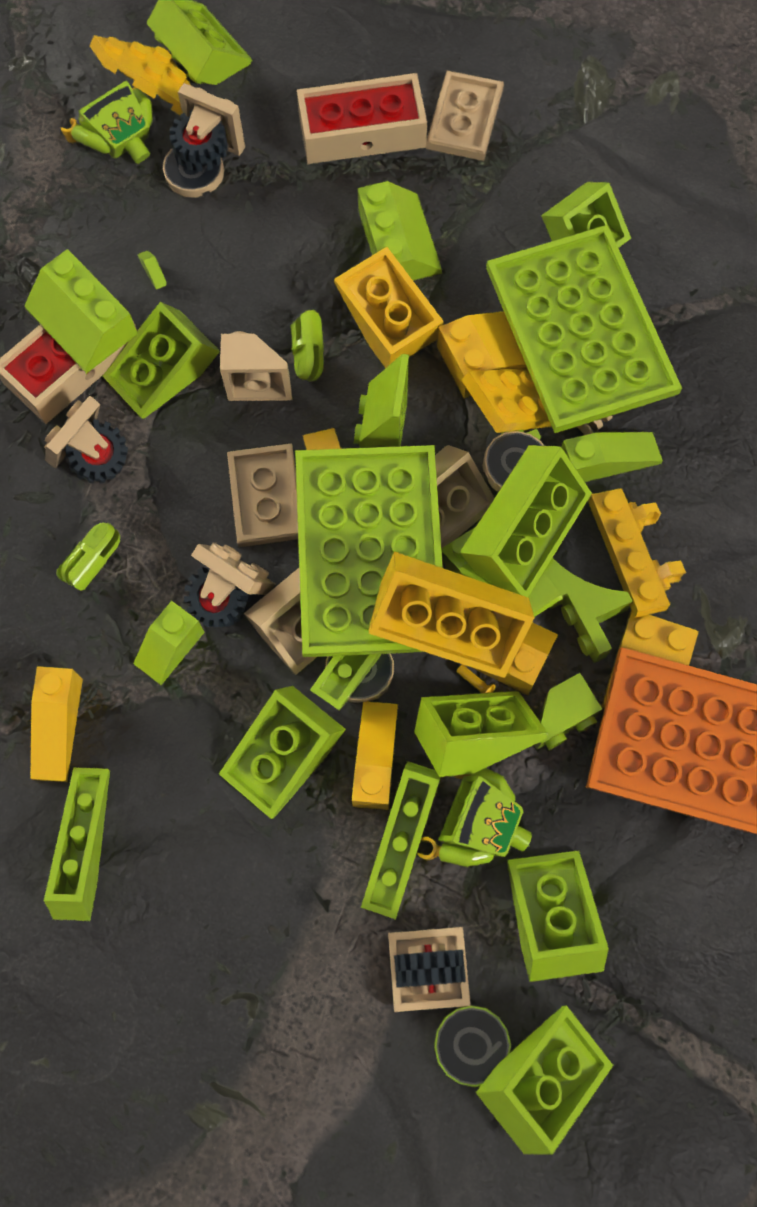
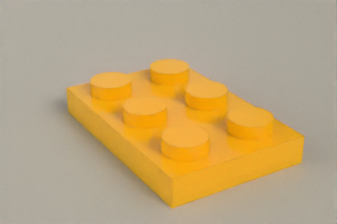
M528 368L468 371L461 379L496 433L552 427Z
M631 610L619 649L623 647L689 666L699 631L652 615L634 618ZM615 662L601 704L602 708H605Z

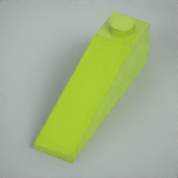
M382 654L333 656L310 690L340 711Z
M407 762L361 908L396 920L441 778L436 770Z
M73 767L44 902L53 920L90 921L98 882L110 777L109 769Z

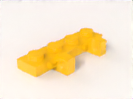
M622 488L591 494L588 503L622 588L625 592L629 593L633 600L630 608L634 618L666 611L670 603L665 591L670 589L671 583L680 582V578L686 571L681 560L666 562L660 566L658 560L652 561L640 532H642L643 526L652 525L658 521L661 513L657 503L642 504L640 506H637L636 502L628 503Z

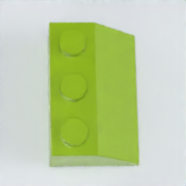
M158 0L146 23L155 33L154 37L171 51L172 58L182 64L188 71V77L198 84L204 82L217 85L250 65L252 61L251 57L201 3L191 0Z
M389 181L358 188V211L372 255L388 247L412 280L442 274V268L418 195Z
M68 249L41 268L24 307L86 374L138 335L130 313Z

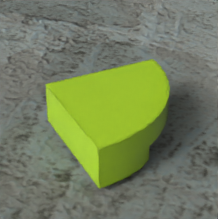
M147 250L138 254L137 256L154 287L159 289L166 286V279L156 257Z

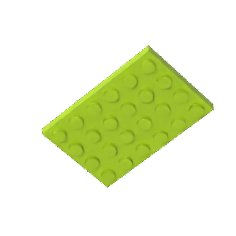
M608 225L487 261V272L554 434L680 394L682 386Z
M434 445L295 450L303 657L424 652L369 634L368 630L380 584L394 552L443 568Z

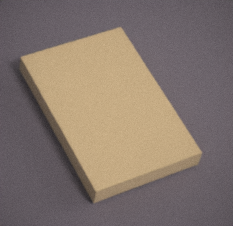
M446 71L427 137L426 149L484 161L501 100L504 82Z
M292 443L227 452L238 547L297 540V485Z

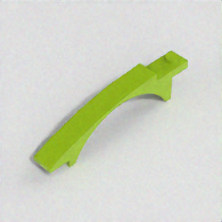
M537 428L527 432L537 439H541ZM552 558L545 569V573L562 594V599L549 608L552 609L560 604L563 605L561 607L563 617L568 625H574L579 634L577 640L582 652L586 656L590 655L593 662L596 663L606 658L612 650L599 623L625 612L633 600L628 592L611 590L584 581L570 573Z

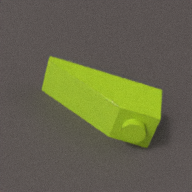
M653 432L592 433L563 440L561 446L584 482L662 464L663 462Z

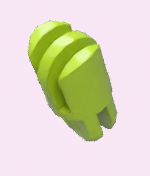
M307 310L291 324L292 353L294 355V369L297 377L313 382L320 377L324 366L322 321L319 313L314 310Z
M99 523L94 526L58 567L56 572L58 579L80 591L85 590L117 549L120 543V533L110 523Z

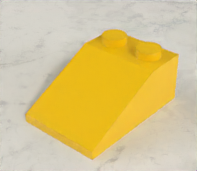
M385 247L334 279L337 289L369 347L385 368L401 354H407L410 357L438 339V328L443 325L444 321L388 247Z
M504 311L467 315L438 328L437 348L463 398L471 396L461 381L468 371L527 368Z

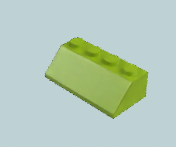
M529 445L460 551V554L477 575L499 588L529 597L592 494L561 446Z

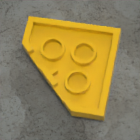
M94 35L89 46L105 68L114 74L119 69L125 76L134 79L133 86L153 99L158 95L164 101L173 104L172 111L178 115L183 114L178 91L183 83L190 86L191 84L186 79V74L175 64L169 51L160 46L155 48L135 41L130 43L120 41L114 37L105 38Z

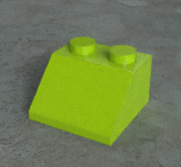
M586 182L541 215L552 241L605 225L609 226L618 248L631 239L609 182Z

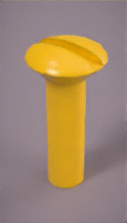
M462 664L456 672L479 692H494L495 684L487 685L465 665Z

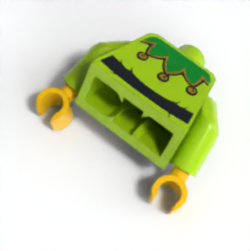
M126 80L79 110V123L81 126L78 125L75 118L69 119L72 125L71 128H60L66 140L70 143L80 142L103 154L109 153L113 158H118L125 152H128L134 162L139 164L150 155L143 141L149 137L150 126L153 122L151 100L135 86L131 88Z
M484 768L474 774L454 776L455 778L462 779V782L438 839L443 844L439 846L432 838L423 837L421 841L431 842L433 850L429 855L417 854L425 860L439 857L442 862L469 867L490 863L494 856L505 857L510 846L524 851L531 842L532 834L530 831L518 826L523 815V808L515 802V795L504 776L488 768Z

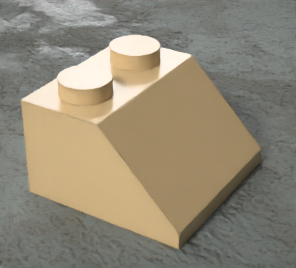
M236 331L231 334H221L220 372L228 401L292 400L288 363L255 333L248 334Z

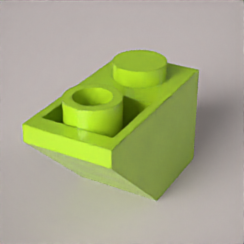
M581 673L549 689L544 699L539 719L548 735L546 740L534 745L536 750L545 745L548 750H551L567 740L565 734L577 729L581 733L597 723L595 717L602 711V707Z

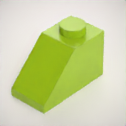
M171 601L149 627L133 664L158 684L162 685L205 633L199 620Z

